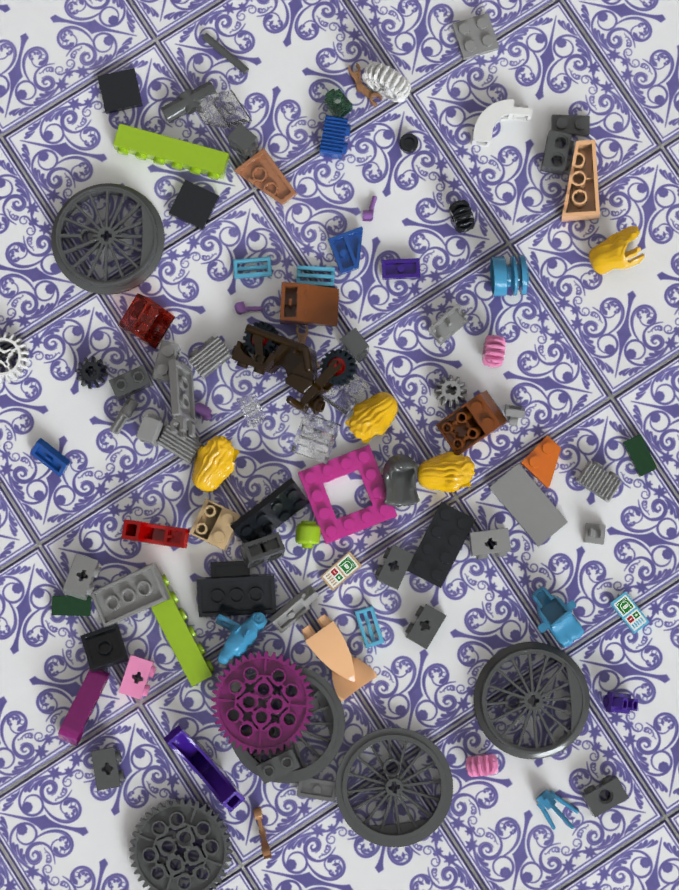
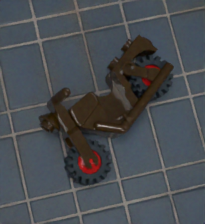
M259 321V323L254 322V326L247 324L244 332L247 335L243 336V340L246 342L238 341L232 350V359L237 361L238 366L246 369L248 366L254 367L253 371L262 375L265 372L273 374L282 366L287 373L285 383L304 395L300 402L292 396H288L286 398L287 403L302 412H307L311 408L315 415L323 412L325 408L324 398L322 397L324 393H327L334 385L344 386L345 383L349 384V380H354L355 377L353 375L357 374L355 368L358 367L355 364V358L346 351L336 349V351L331 350L330 354L326 353L325 359L322 358L323 364H320L322 371H320L321 375L318 377L316 351L305 344L278 335L279 332L275 327L263 321Z

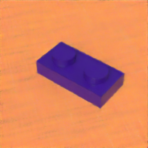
M420 258L387 259L381 261L382 280L420 278Z

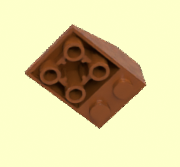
M282 282L280 324L337 327L339 289L303 283Z
M486 390L437 423L436 426L454 453L460 455L508 421Z

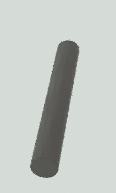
M208 33L203 36L202 39L243 74L249 71L246 65Z

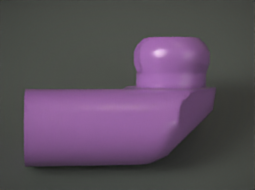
M195 403V413L201 415L203 420H210L212 418V410L202 403Z

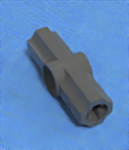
M208 81L194 90L189 89L182 92L176 100L161 107V110L170 123L185 114L189 115L198 111L201 105L216 98L218 94L213 84Z

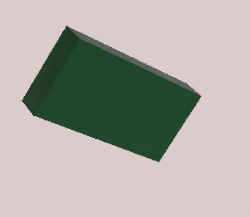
M641 434L623 442L639 477L658 469Z
M52 596V615L91 616L92 597H87L85 601L73 596Z

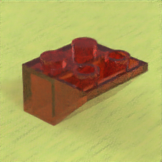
M137 293L118 326L156 349L175 316L150 298Z

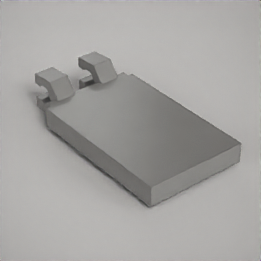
M176 359L168 360L171 411L173 415V420L170 422L171 432L177 434V426L180 424L179 435L181 439H187L186 431L188 429V435L192 438L196 437L193 371Z

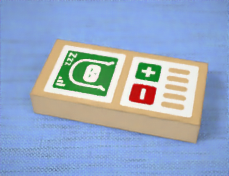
M349 551L320 577L334 591L362 565Z

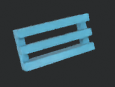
M271 256L233 259L234 279L271 277ZM267 262V265L237 267V264ZM268 269L267 272L238 274V272Z
M297 265L296 283L334 287L335 267ZM301 271L331 272V275L301 273ZM300 278L331 279V282L300 281Z
M373 606L354 611L365 648L384 643ZM367 611L371 612L379 637L378 641L375 640ZM361 613L364 615L372 641L369 644L359 615Z

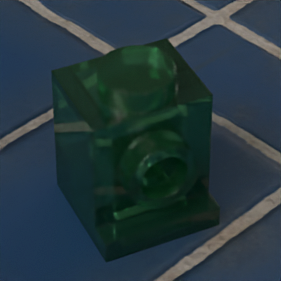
M332 89L326 93L324 104L333 116L343 118L353 110V104L340 89L336 91ZM340 99L341 102L336 104L334 101Z

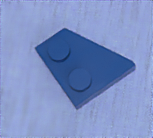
M362 226L328 239L341 275L359 269Z

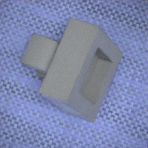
M505 404L504 413L505 416H509V425L517 426L518 418L525 417L524 407Z
M586 523L584 542L603 545L606 525Z

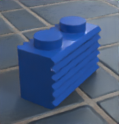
M325 116L320 156L342 159V155L347 153L348 143H345V137L350 135L351 125L348 124L347 118Z

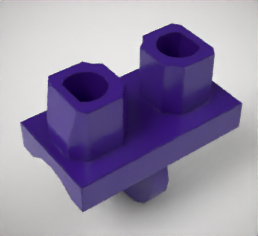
M607 692L603 699V705L606 708V712L630 714V710L637 711L638 699H632V694Z

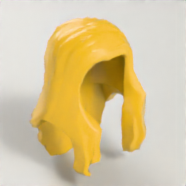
M629 226L592 248L589 252V261L593 270L602 275L612 269H626L639 264L645 258V254L642 253L631 260L629 259L636 256L637 252L641 251V247L625 252L627 244L638 237L640 233L637 226Z
M379 392L356 404L353 408V415L345 424L350 427V431L353 432L356 438L362 439L363 443H369L374 436L383 435L390 427L398 412L397 401L390 393Z
M214 436L211 440L207 441L204 447L201 446L198 449L192 473L193 483L198 489L204 492H213L233 473L234 461L239 451L234 449L231 440H227L224 436Z
M448 451L425 460L420 464L417 470L418 482L426 489L452 493L459 490V488L471 486L470 480L475 475V465L470 457L463 454L455 455L454 452Z

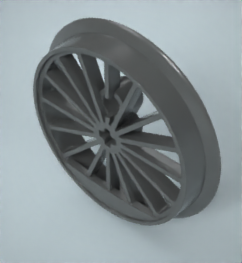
M113 183L93 185L73 195L58 212L51 235L53 255L62 273L81 289L103 295L129 291L148 279L160 262L165 243L163 223L154 205L140 192L130 187ZM102 195H106L105 227L93 199ZM109 195L121 196V201L109 225ZM90 199L102 228L79 205ZM126 199L137 204L114 226ZM77 208L99 231L69 219L70 215ZM141 208V221L118 229ZM67 222L83 228L80 234H63ZM142 225L143 235H121V233ZM91 233L93 234V239L88 242L84 241L85 234ZM106 234H109L110 237H112L108 238V241H105V239L103 238L106 237ZM63 238H79L82 244L64 251ZM119 239H142V249ZM116 243L140 252V266H137ZM100 246L87 276L78 272L76 268ZM112 246L136 268L135 271L127 276L123 275ZM85 247H92L74 265L69 263L66 257L67 254ZM105 247L104 280L92 279V273ZM108 248L111 250L121 278L116 280H108Z
M523 642L504 648L485 664L475 685L474 710L480 728L497 748L518 758L542 759L563 751L579 736L589 714V689L581 669L565 652L545 643ZM524 654L528 655L530 690L514 660L515 657ZM531 654L544 655L545 659L534 690ZM550 657L560 663L561 666L539 690ZM511 660L527 693L500 670L504 663ZM565 668L568 682L542 694L559 672ZM496 672L500 673L524 696L490 685ZM569 685L570 697L542 699ZM488 688L507 693L504 701L487 702ZM531 695H533L534 698H537V702H534V706H532L531 703H528V699H531ZM515 696L518 699V705L512 708L508 705V699ZM570 700L571 712L543 702ZM504 704L510 710L491 720L487 706ZM542 706L571 715L570 728L567 729ZM525 707L502 735L496 730L493 725L495 721ZM539 708L566 731L558 740H554ZM528 710L518 743L514 744L505 739L507 733ZM532 711L535 747L521 746V742ZM536 711L552 743L538 747Z
M297 665L295 670L302 668L300 676L307 675L303 681L311 683L310 686L314 692L312 697L317 698L321 707L311 712L314 714L322 711L326 721L304 723V725H327L331 739H326L308 730H300L329 744L325 751L319 755L303 737L297 736L318 758L305 766L298 746L293 742L302 768L295 769L272 781L276 783L301 782L322 772L337 755L345 733L344 710L334 688L318 673ZM277 670L274 672L273 678L284 677V673ZM254 674L249 679H255L257 674ZM260 677L255 683H246L245 685L247 688L238 697V699L242 697L246 692H253L255 684L258 683L263 677ZM289 686L286 688L287 695H289ZM248 696L245 697V698H244V701H243V702H244V705H245L246 707H252V706H249V705L245 704V701L247 700ZM275 698L280 709L282 707L278 698ZM235 709L230 710L229 718L231 720H238L239 712ZM263 711L258 712L262 715L267 716V714ZM289 713L284 716L288 721H292L291 724L295 722L294 715ZM271 715L272 719L278 721L277 723L280 722L279 718ZM274 726L272 737L275 738L280 733V730ZM233 741L231 743L232 748L242 764L252 773L261 777L256 768V765L261 763L255 758L257 751L254 754H250L248 749L243 752V745L235 748L236 741Z
M384 728L363 736L349 748L337 771L335 792L338 807L343 818L359 836L380 846L404 847L422 841L441 825L452 802L453 779L445 756L431 740L412 730ZM387 740L389 758L382 763L373 745ZM390 740L405 741L399 761L392 758ZM407 743H413L420 747L421 750L399 776ZM368 747H371L387 778L359 757ZM423 751L432 758L433 763L402 779ZM358 759L385 782L350 772L353 763ZM389 762L397 764L395 772H388L386 770V765ZM434 765L437 767L440 777L438 780L404 783ZM351 775L384 786L348 790V776ZM392 782H395L396 785H399V787L396 788L395 792H393L391 788H388L392 785ZM440 783V795L435 797L404 787ZM385 789L354 807L350 804L348 793ZM403 791L437 800L438 803L433 813L427 812ZM385 794L364 822L354 812V810ZM400 794L428 815L429 818L414 821ZM389 796L382 824L367 825L368 821ZM396 796H398L411 822L399 823ZM394 797L397 824L385 825L391 800Z

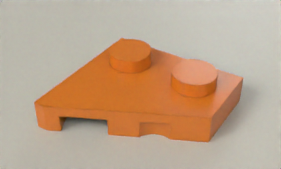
M547 435L521 464L540 483L548 488L551 484L561 448Z

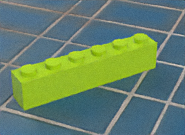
M120 123L113 143L115 150L119 154L128 155L129 153L135 155L140 160L151 159L158 165L169 164L177 170L184 168L195 175H200V173L206 174L208 178L213 180L224 179L230 159L229 153Z
M164 574L161 576L171 599L151 607L193 687L214 675L212 671L215 669L210 660L206 661L203 655L206 651L201 643L197 644L194 638L197 634L192 625H187L185 620L188 617L183 608L179 609L177 605L179 600L174 591L170 592L168 588L170 582Z

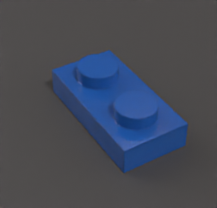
M42 438L36 442L30 453L59 477L65 473L71 462Z

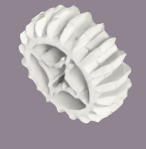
M372 61L364 69L362 74L364 83L384 98L401 103L410 94L411 85L409 81L390 66Z
M4 332L3 338L0 334V344H11L15 348L3 350L0 347V352L8 356L5 357L7 358L6 363L0 360V366H4L7 369V372L0 373V384H3L4 378L7 383H11L10 377L17 381L18 377L16 374L18 373L23 376L24 373L20 370L22 368L28 369L24 362H30L29 358L24 357L30 354L29 351L24 350L27 345L21 344L22 339H16L15 334L9 337L7 332ZM18 353V361L13 368L12 359Z

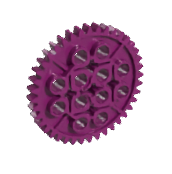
M257 651L256 657L251 652L249 653V659L242 655V662L236 658V665L234 666L229 663L228 665L231 670L223 669L225 676H218L222 682H216L215 685L219 689L212 691L217 695V697L211 698V701L216 702V705L211 706V709L217 710L212 716L219 718L215 724L222 725L218 731L225 730L223 738L230 736L229 744L236 741L235 748L243 745L242 751L244 752L249 748L250 754L253 753L254 749L257 750L258 755L261 754L262 750L268 755L269 749L276 754L277 747L284 751V744L290 748V740L297 743L295 736L302 737L303 735L300 730L307 731L304 723H311L307 716H313V713L308 711L314 708V705L309 704V701L314 700V697L308 696V694L313 692V689H307V686L311 683L303 681L307 675L300 676L302 668L295 670L297 663L289 665L290 658L284 662L283 655L281 654L277 659L276 652H273L271 657H269L268 651H265L264 656H261L260 651ZM252 668L256 671L255 679L250 680L246 677L247 669ZM277 670L284 673V679L279 682L273 678V674ZM260 677H263L258 683L255 684V687L253 688L254 693H252L251 691H249L248 693L246 692L242 697L238 699V697L247 688L245 685L246 683H255ZM237 681L241 684L240 692L236 693L231 690L232 682ZM271 682L276 686L281 685L283 687L281 690L283 696L278 693L273 694L274 688ZM262 683L269 686V692L264 695L258 690L259 685ZM289 685L297 688L295 696L287 695L286 688ZM271 695L266 703V708L262 706L254 710L260 703L259 698L263 700ZM250 696L254 699L252 707L244 705L245 697ZM275 698L282 701V707L277 710L271 706V701ZM286 707H288V709L281 714L279 718V723H277L276 721L272 722L265 729H263V727H265L271 721L272 713L276 715L278 713H281ZM235 709L239 712L238 720H231L229 718L230 710ZM243 710L247 713L250 711L253 713L251 716L252 721L249 719L245 721L243 719L245 716ZM261 711L267 714V720L262 723L256 719L257 713ZM290 713L295 716L293 724L285 723L284 716ZM243 725H250L252 727L250 735L246 736L242 733L241 728ZM274 726L280 730V735L275 738L269 734V729Z

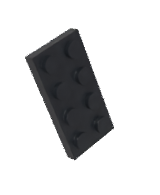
M290 478L231 524L230 527L243 543H247L272 533L277 527L307 505L309 501L295 481Z
M441 502L407 571L441 588L476 519Z
M274 574L202 577L196 579L199 617H215L218 614L223 616L251 615L255 612L263 614L276 613Z

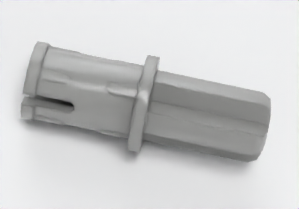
M128 397L124 406L117 412L118 416L110 427V431L114 434H119L127 420H131L130 417L139 403Z

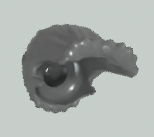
M394 455L384 465L383 483L386 490L384 503L388 506H411L420 501L416 490L418 467L415 461L407 455Z

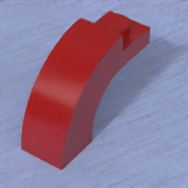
M124 519L121 539L187 549L190 529Z

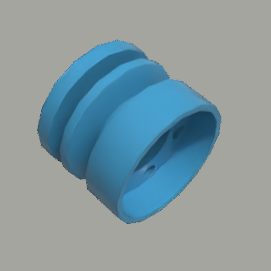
M514 255L510 257L509 264H506L504 256L491 257L490 280L493 297L506 296L508 287H511L513 296L517 295L518 287L520 295L527 294L529 271L524 255L518 256L517 264Z

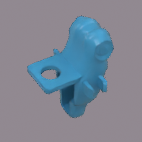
M545 587L537 589L532 594V599L537 605V614L543 622L538 626V630L540 633L549 630L563 648L572 645L585 632L579 621L572 614V610L576 608V603L571 600L565 604L558 596L551 595Z
M253 613L241 625L218 614L215 623L231 631L217 658L218 662L226 665L233 657L240 658L247 652V648H250L256 641L257 633L265 628L267 619L263 613Z

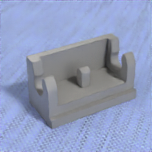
M456 304L428 330L440 346L469 321V316L463 313L459 304Z

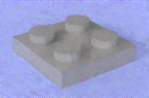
M488 13L452 23L463 60L499 50Z

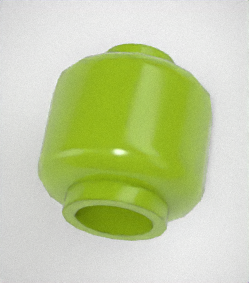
M301 521V524L296 526V543L302 544V548L313 549V545L320 543L321 527L316 525V521Z

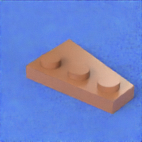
M264 148L234 170V172L281 205H284L297 195V192Z

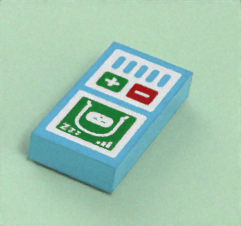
M626 591L610 602V605L633 634L649 623L648 619Z

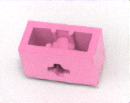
M130 655L118 693L140 700L143 699V696L147 697L150 685H147L149 678H153L156 671L155 662ZM140 672L141 677H143V680L136 683V678H134V675H137Z

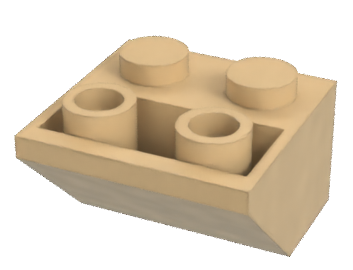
M205 499L189 534L227 551L235 534L230 525L242 516L213 501Z

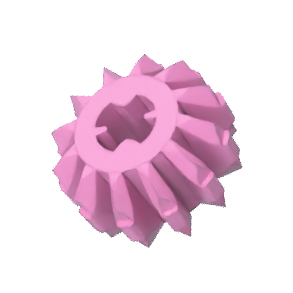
M488 335L485 338L482 353L484 365L488 367H499L502 365L506 344L504 337Z
M482 754L467 757L465 766L469 776L478 777L496 774L499 764L496 755Z

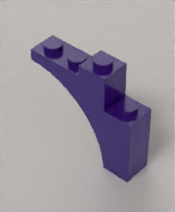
M179 725L163 738L195 771L226 809L232 812L245 800V797L224 769L212 759L204 746L195 738H192Z

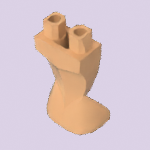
M324 614L317 619V622L322 627L320 631L316 633L309 624L302 629V633L310 649L332 670L335 692L342 702L359 688L375 679L377 674L366 663L351 656L339 628L334 621H331Z

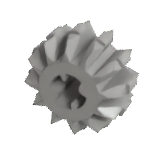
M449 375V381L443 376L441 378L443 383H436L439 388L435 389L434 393L440 394L436 397V400L444 399L441 403L442 406L447 401L449 402V408H451L453 401L456 406H459L460 402L458 399L465 400V397L461 394L467 393V390L461 389L465 386V382L458 384L460 377L453 381V376ZM447 387H449L450 389H455L453 393L454 395H452L451 393H446L448 390Z

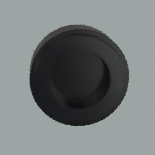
M410 133L403 135L399 142L400 149L408 154L415 152L418 147L417 137Z

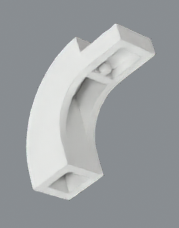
M514 99L501 100L491 104L480 114L476 121L471 145L490 147L493 128L496 124L507 119L530 121L533 108H528L526 105L514 107Z

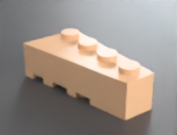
M595 140L576 141L562 212V222L600 219Z

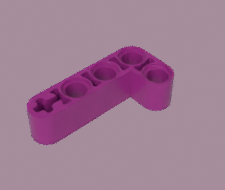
M89 670L60 727L59 739L75 746L79 744L84 733V727L109 679L110 673L103 670L92 673Z

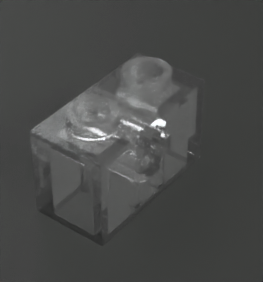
M255 393L237 401L248 426L256 427L263 424V420L266 418Z

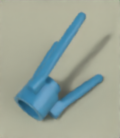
M544 790L536 798L537 806L543 812L551 828L554 830L556 827L545 807L548 810L552 808L571 829H574L573 824L554 805L556 803L554 799L577 814L579 810L556 795L553 790Z

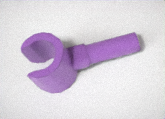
M376 196L372 197L369 210H363V221L373 220Z
M238 302L234 306L236 313L239 315L250 311H262V306L245 307L244 302Z

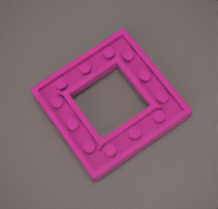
M370 445L298 472L317 523L321 527L325 544L397 517L395 508L384 503L386 490ZM359 470L372 506L337 519L323 484Z

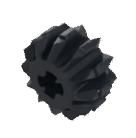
M458 200L450 204L449 211L455 230L458 233H465L473 229L475 222L469 203L466 200Z
M92 356L91 362H89L86 357L84 358L86 364L78 363L82 369L75 370L76 373L81 374L76 379L78 381L82 380L81 385L83 387L88 384V388L92 389L93 384H95L96 388H100L98 382L101 381L105 384L106 381L102 377H108V373L103 371L108 367L102 365L103 361L101 359L96 362V358ZM90 369L96 372L95 375L93 374V377L88 374V371L91 372Z

